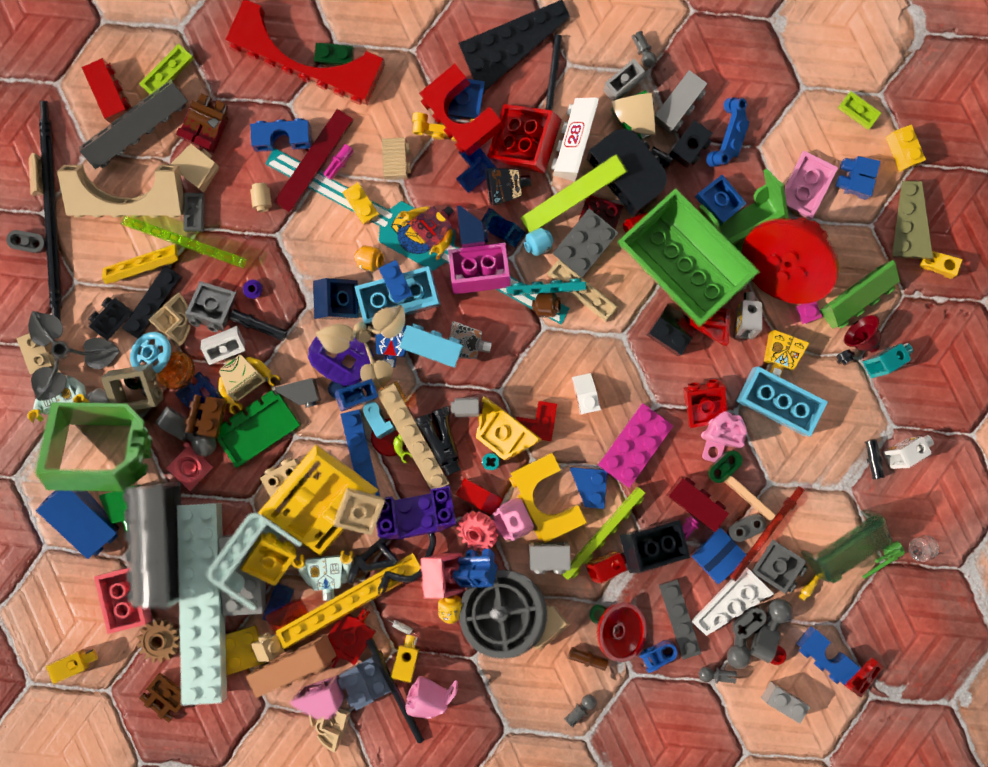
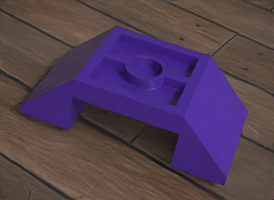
M450 486L431 489V494L394 500L392 496L385 497V502L376 522L378 538L404 539L437 533L456 524Z

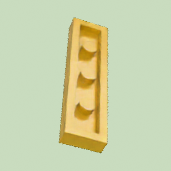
M173 244L104 267L102 280L105 284L115 283L123 278L133 277L141 272L151 271L165 264H172L178 260V249Z

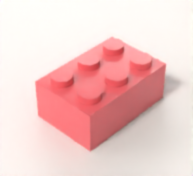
M130 567L94 577L107 634L146 625L153 621L150 607H133L128 601V591L131 588L130 582L127 581V572L130 570Z

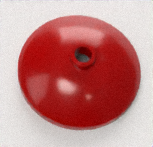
M619 602L610 606L601 616L597 629V639L601 651L606 657L617 662H627L635 658L642 650L647 635L646 621L642 612L633 604Z

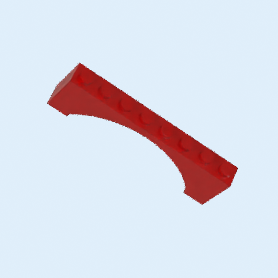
M249 0L242 1L225 39L231 50L237 53L242 51L249 58L256 61L258 59L263 60L269 67L275 68L277 66L288 75H298L299 79L309 83L312 81L323 90H327V88L333 90V93L339 97L344 98V96H347L358 105L362 103L368 105L385 66L382 57L365 51V54L358 59L336 67L318 68L300 64L284 55L271 41L263 18L265 12L262 6Z

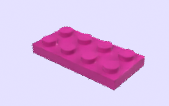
M642 403L598 463V466L630 488L673 425Z

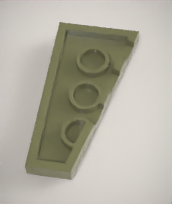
M902 181L892 254L895 258L934 259L922 181Z

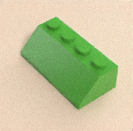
M892 260L878 266L820 309L822 316L832 329L836 327L843 328L850 323L848 319L852 316L858 317L865 312L864 308L870 304L872 306L881 300L879 297L885 293L887 295L896 289L894 285L899 283L900 280L895 262Z

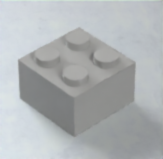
M529 542L530 570H534L536 574H544L546 570H554V573H566V570H570V545L568 542Z

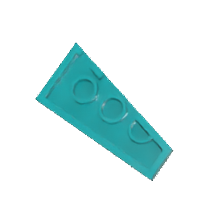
M570 279V283H562V280H553L551 284H543L542 281L532 282V285L515 283L513 286H506V291L509 296L586 291V282H582V279Z

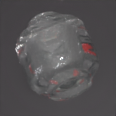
M922 535L912 539L908 546L911 557L918 562L934 559L939 553L937 541L929 535Z

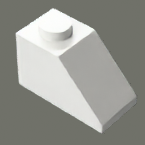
M591 373L572 377L580 414L601 410Z

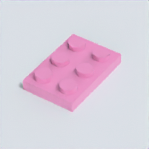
M803 151L784 187L787 208L810 220L813 219L838 167Z

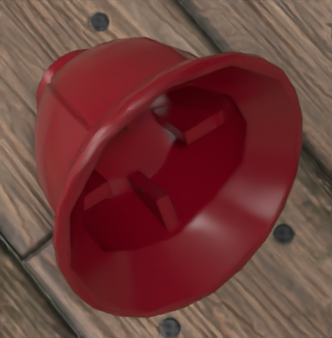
M868 315L856 321L847 330L844 336V343L861 351L876 352L880 348L879 344L881 342L879 318L876 315Z

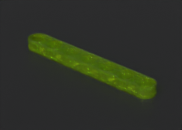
M126 215L123 216L121 225L234 266L245 268L247 259Z

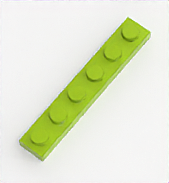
M636 487L570 562V570L562 573L567 580L571 577L574 579L580 572L579 567L583 563L587 564L592 559L594 550L596 548L599 550L606 543L604 539L609 534L613 535L619 528L617 524L622 519L625 521L630 516L632 507L634 505L638 506L644 500L643 495L645 492L642 489Z

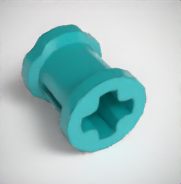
M488 453L483 457L482 465L486 470H495L499 466V458L494 453ZM487 457H490V458H493V457H494V458L496 459V460L494 461L495 466H492V465L487 466V465H486V463H487V459H486V458H487Z

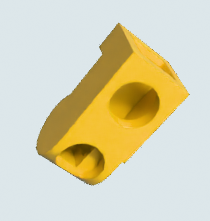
M932 251L934 259L921 260V268L934 271L950 279L957 276L962 259Z

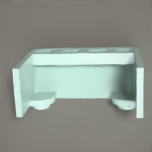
M252 513L246 517L208 570V579L213 584L253 611L256 609V605L240 594L245 581L243 576L236 572V570L250 552L251 546L260 533L267 534L271 532L278 539L282 534L300 547L302 544L257 513Z

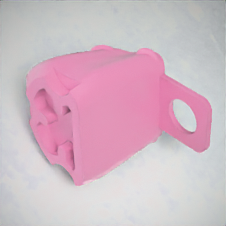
M725 411L709 421L708 428L701 434V437L706 440L702 455L704 460L715 462L722 456L724 446L737 448L744 446L747 429L740 415H732ZM713 446L718 449V455L715 458H711L708 455L709 448Z
M520 498L509 500L493 513V521L498 528V534L506 540L514 541L516 538L525 536L534 527Z
M418 676L406 698L407 714L414 717L431 719L445 713L447 705L457 693L458 681L455 680L447 690L425 677Z

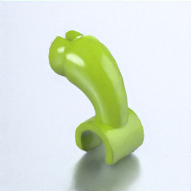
M398 434L394 439V449L401 457L402 462L407 463L403 456L408 454L412 457L409 451L403 450L404 441L400 434Z

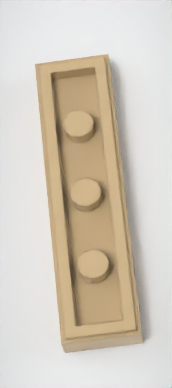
M560 259L547 273L553 280H562V283H570V279H582V282H586V291H572L569 293L604 322L618 308Z

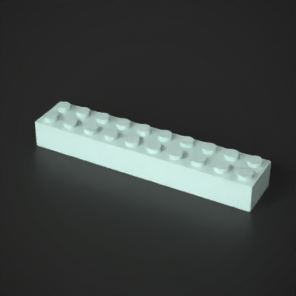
M222 503L177 506L182 705L222 703L227 699L226 636L222 589L208 579V570L219 556V537L223 536Z

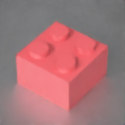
M440 553L421 558L424 598H446L465 592V588H461L452 578L454 571H458L460 567L458 559L462 557V553Z

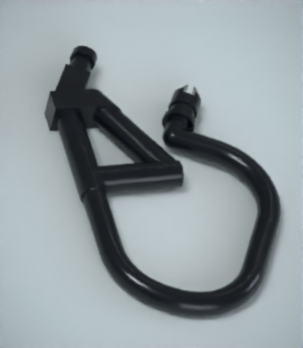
M435 533L428 534L430 543L425 557L433 556L436 547ZM380 538L363 554L354 557L346 583L354 585V580L358 576L360 569L365 573L396 566L400 561L386 545L390 539ZM379 549L388 559L369 564L365 563ZM421 568L410 576L386 571L378 586V594L381 592V595L386 592L388 583H390L389 579L403 583H410L422 577Z

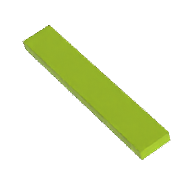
M615 155L520 218L530 233L546 225L626 173L627 170L619 156Z

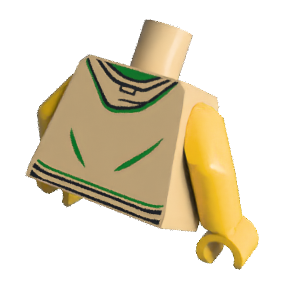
M233 355L223 359L226 365L219 370L221 376L219 378V392L227 401V404H230L229 410L232 414H236L234 405L238 406L240 411L243 409L242 404L237 401L266 381L265 377L269 379V384L275 386L271 382L272 377H277L280 381V377L271 374V370L262 361L252 357L245 358L242 355L237 357Z

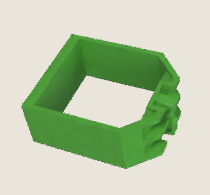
M51 402L35 474L46 490L123 492L146 475L148 465L143 464V460L151 458L152 438L148 435L149 431L144 426V421L128 404ZM69 426H131L125 461L113 470H60Z

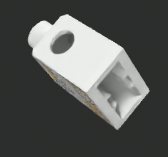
M929 435L925 437H911L882 451L890 469L909 468L931 455L929 447L934 445V441Z

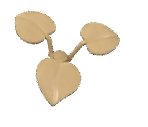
M402 305L378 311L372 320L375 329L364 324V322L357 323L353 330L346 324H334L317 331L316 336L327 351L336 354L346 351L350 346L349 341H353L356 336L359 342L364 343L371 364H366L361 368L360 376L362 381L372 379L375 389L384 388L392 377V367L385 360H378L374 363L367 342L371 338V332L375 334L382 333L386 338H393L400 334L405 324V312Z

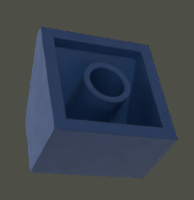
M461 205L457 206L462 248L485 245L488 242L487 227L483 228V224L479 219Z
M335 278L314 280V319L359 318L358 298L355 291V286H358V280Z

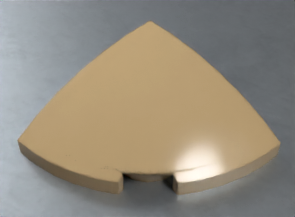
M652 93L639 94L612 101L615 115L621 123L625 122L632 127L631 131L643 135H655Z
M177 293L149 319L157 329L179 347L186 340L190 330V325L185 315L188 305L183 296Z
M341 708L338 709L335 716L324 719V717L317 719L309 715L311 726H315L316 731L319 733L317 735L318 740L334 753L340 745L350 712Z

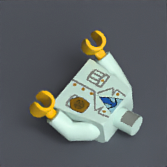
M65 375L67 380L65 389L52 399L44 401L35 399L33 410L27 415L28 419L32 423H34L35 418L39 422L43 421L41 414H49L51 402L89 403V400L86 398L85 385L76 378Z
M342 550L341 555L311 557L306 559L305 562L304 555L301 554L300 560L294 559L292 565L298 569L301 577L308 586L312 587L313 591H323V601H329L335 598L334 589L341 588L349 578L353 551H350L349 556L345 555L344 550Z

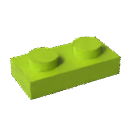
M852 91L846 95L838 106L839 110L867 130L872 127L881 114L880 111Z

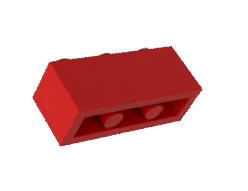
M101 58L81 67L105 120L111 124L131 108L129 100L121 92L124 89L120 81L116 80L114 76L116 71L111 63H107Z

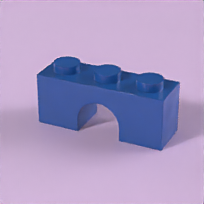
M297 118L294 121L282 119L275 122L257 121L250 124L251 146L255 152L274 151L275 140L280 136L289 137V143L293 150L310 149L312 146L311 126L308 120L303 118Z
M810 626L796 642L800 647L799 652L806 658L811 656L815 660L813 664L822 672L826 669L830 673L828 677L836 684L841 682L845 685L861 668L842 652H839L832 659H826L825 650L831 642Z

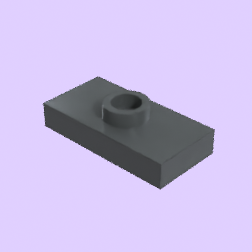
M184 193L183 231L204 232L205 194Z

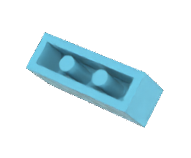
M413 324L411 327L407 325L399 346L401 349L456 368L463 349L460 340L449 337V340L442 338V334L431 330V333L423 331L424 327Z

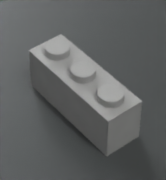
M689 70L655 114V123L669 134L674 129L677 131L684 122L681 120L684 115L689 116L695 108L693 103L696 99L700 101L707 92L704 89L708 83Z

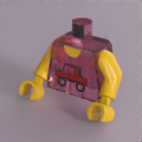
M449 205L441 212L435 206H425L407 212L401 211L396 217L397 219L399 217L404 219L401 223L402 226L410 221L408 223L409 227L431 248L429 254H438L436 260H439L441 254L451 245L453 226L448 220L455 214V211Z

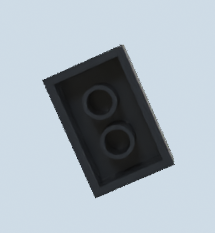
M680 520L666 521L619 535L629 573H643L690 558Z

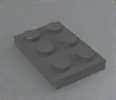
M588 209L553 254L579 276L583 277L619 232L591 209Z

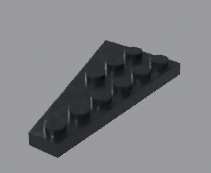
M563 0L554 2L458 43L473 80L485 81L483 94L492 85H495L502 76L527 57L535 47L543 43V40L551 33L553 34L570 19Z

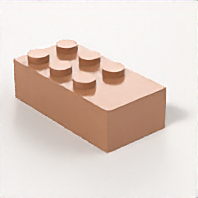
M326 634L261 664L248 674L246 678L255 697L258 698L279 687L281 690L286 689L296 680L301 682L307 679L313 672L315 675L326 670L327 666L332 664L331 660L337 655Z

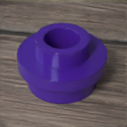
M248 280L243 286V292L248 298L255 299L262 294V285L257 280ZM251 286H255L254 292H250L249 288Z

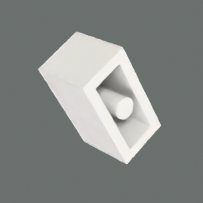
M236 326L201 340V350L210 365L245 351V341Z

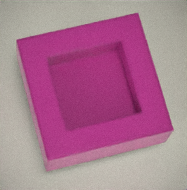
M817 302L796 306L802 324L822 317Z

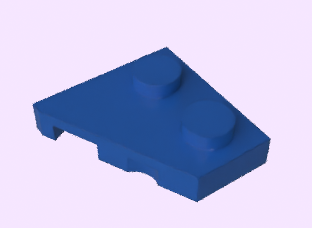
M570 467V472L584 506L604 509L607 472L599 469Z

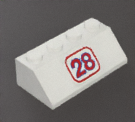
M575 98L574 104H569L567 115L570 118L563 125L561 133L565 134L564 139L558 142L556 151H559L558 159L554 158L551 167L554 170L553 176L575 182L598 104V98Z

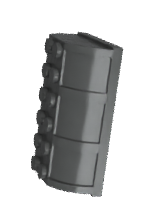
M180 481L130 487L124 490V501L127 502V510H125L124 517L125 521L128 522L125 539L126 542H129L126 560L130 565V570L127 572V581L130 582L131 588L128 591V601L133 607H159V609L169 608L179 601L177 506L181 505Z

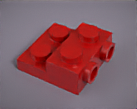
M710 379L707 381V384L700 385L698 382H692L688 384V387H683L690 428L707 426L711 419L727 411L726 390L721 381Z

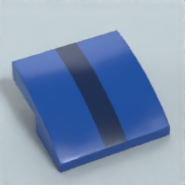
M718 528L706 542L699 546L691 557L717 584H720L742 563L747 555L722 528Z

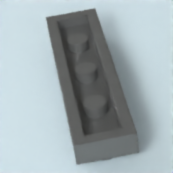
M673 579L658 584L682 659L701 654L678 580Z

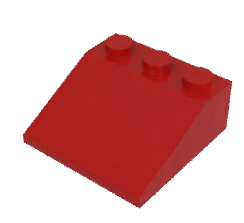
M504 104L499 118L505 127L493 136L487 158L528 171L545 173L562 119L553 110Z

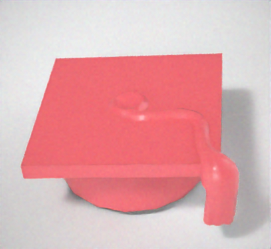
M187 441L183 444L186 448L166 469L191 491L214 467L204 457L197 455L192 449V442Z

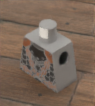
M455 321L452 322L450 337L460 340V344L463 345L459 359H477L479 351L490 353L492 342L481 340V331Z

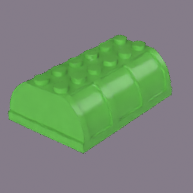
M676 188L618 240L619 246L663 288L669 297L698 326L704 324L759 272Z

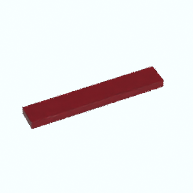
M336 109L274 200L276 205L291 214L354 121L353 118Z

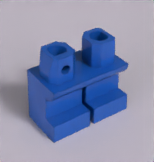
M857 156L855 159H843L840 169L849 171L848 177L840 175L837 179L836 187L843 189L844 194H853L860 199H868L872 196L875 178L877 177L881 161Z
M484 549L481 556L474 550H467L465 557H459L460 567L458 571H454L452 578L461 588L476 586L493 587L498 567L494 562L495 554L491 549Z

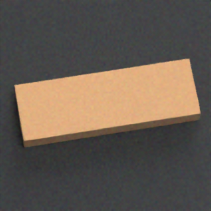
M733 476L724 481L764 518L771 521L775 517V514Z

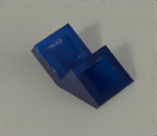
M488 208L481 220L483 228L487 227L489 233L514 248L517 247L525 234V231L518 225L504 219L491 208Z

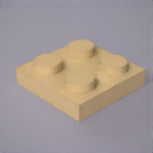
M346 488L333 522L334 526L372 535L385 502L384 497Z

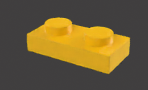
M358 182L342 192L363 225L379 216V213Z

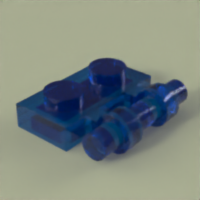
M201 372L194 376L199 382L194 385L188 380L175 393L189 410L191 409L189 405L193 401L194 394L202 396L200 403H205L206 397L200 391L203 387L210 393L208 397L224 399L219 389H216L210 383L211 380ZM198 410L197 418L199 419V421L201 420L203 412L201 410Z

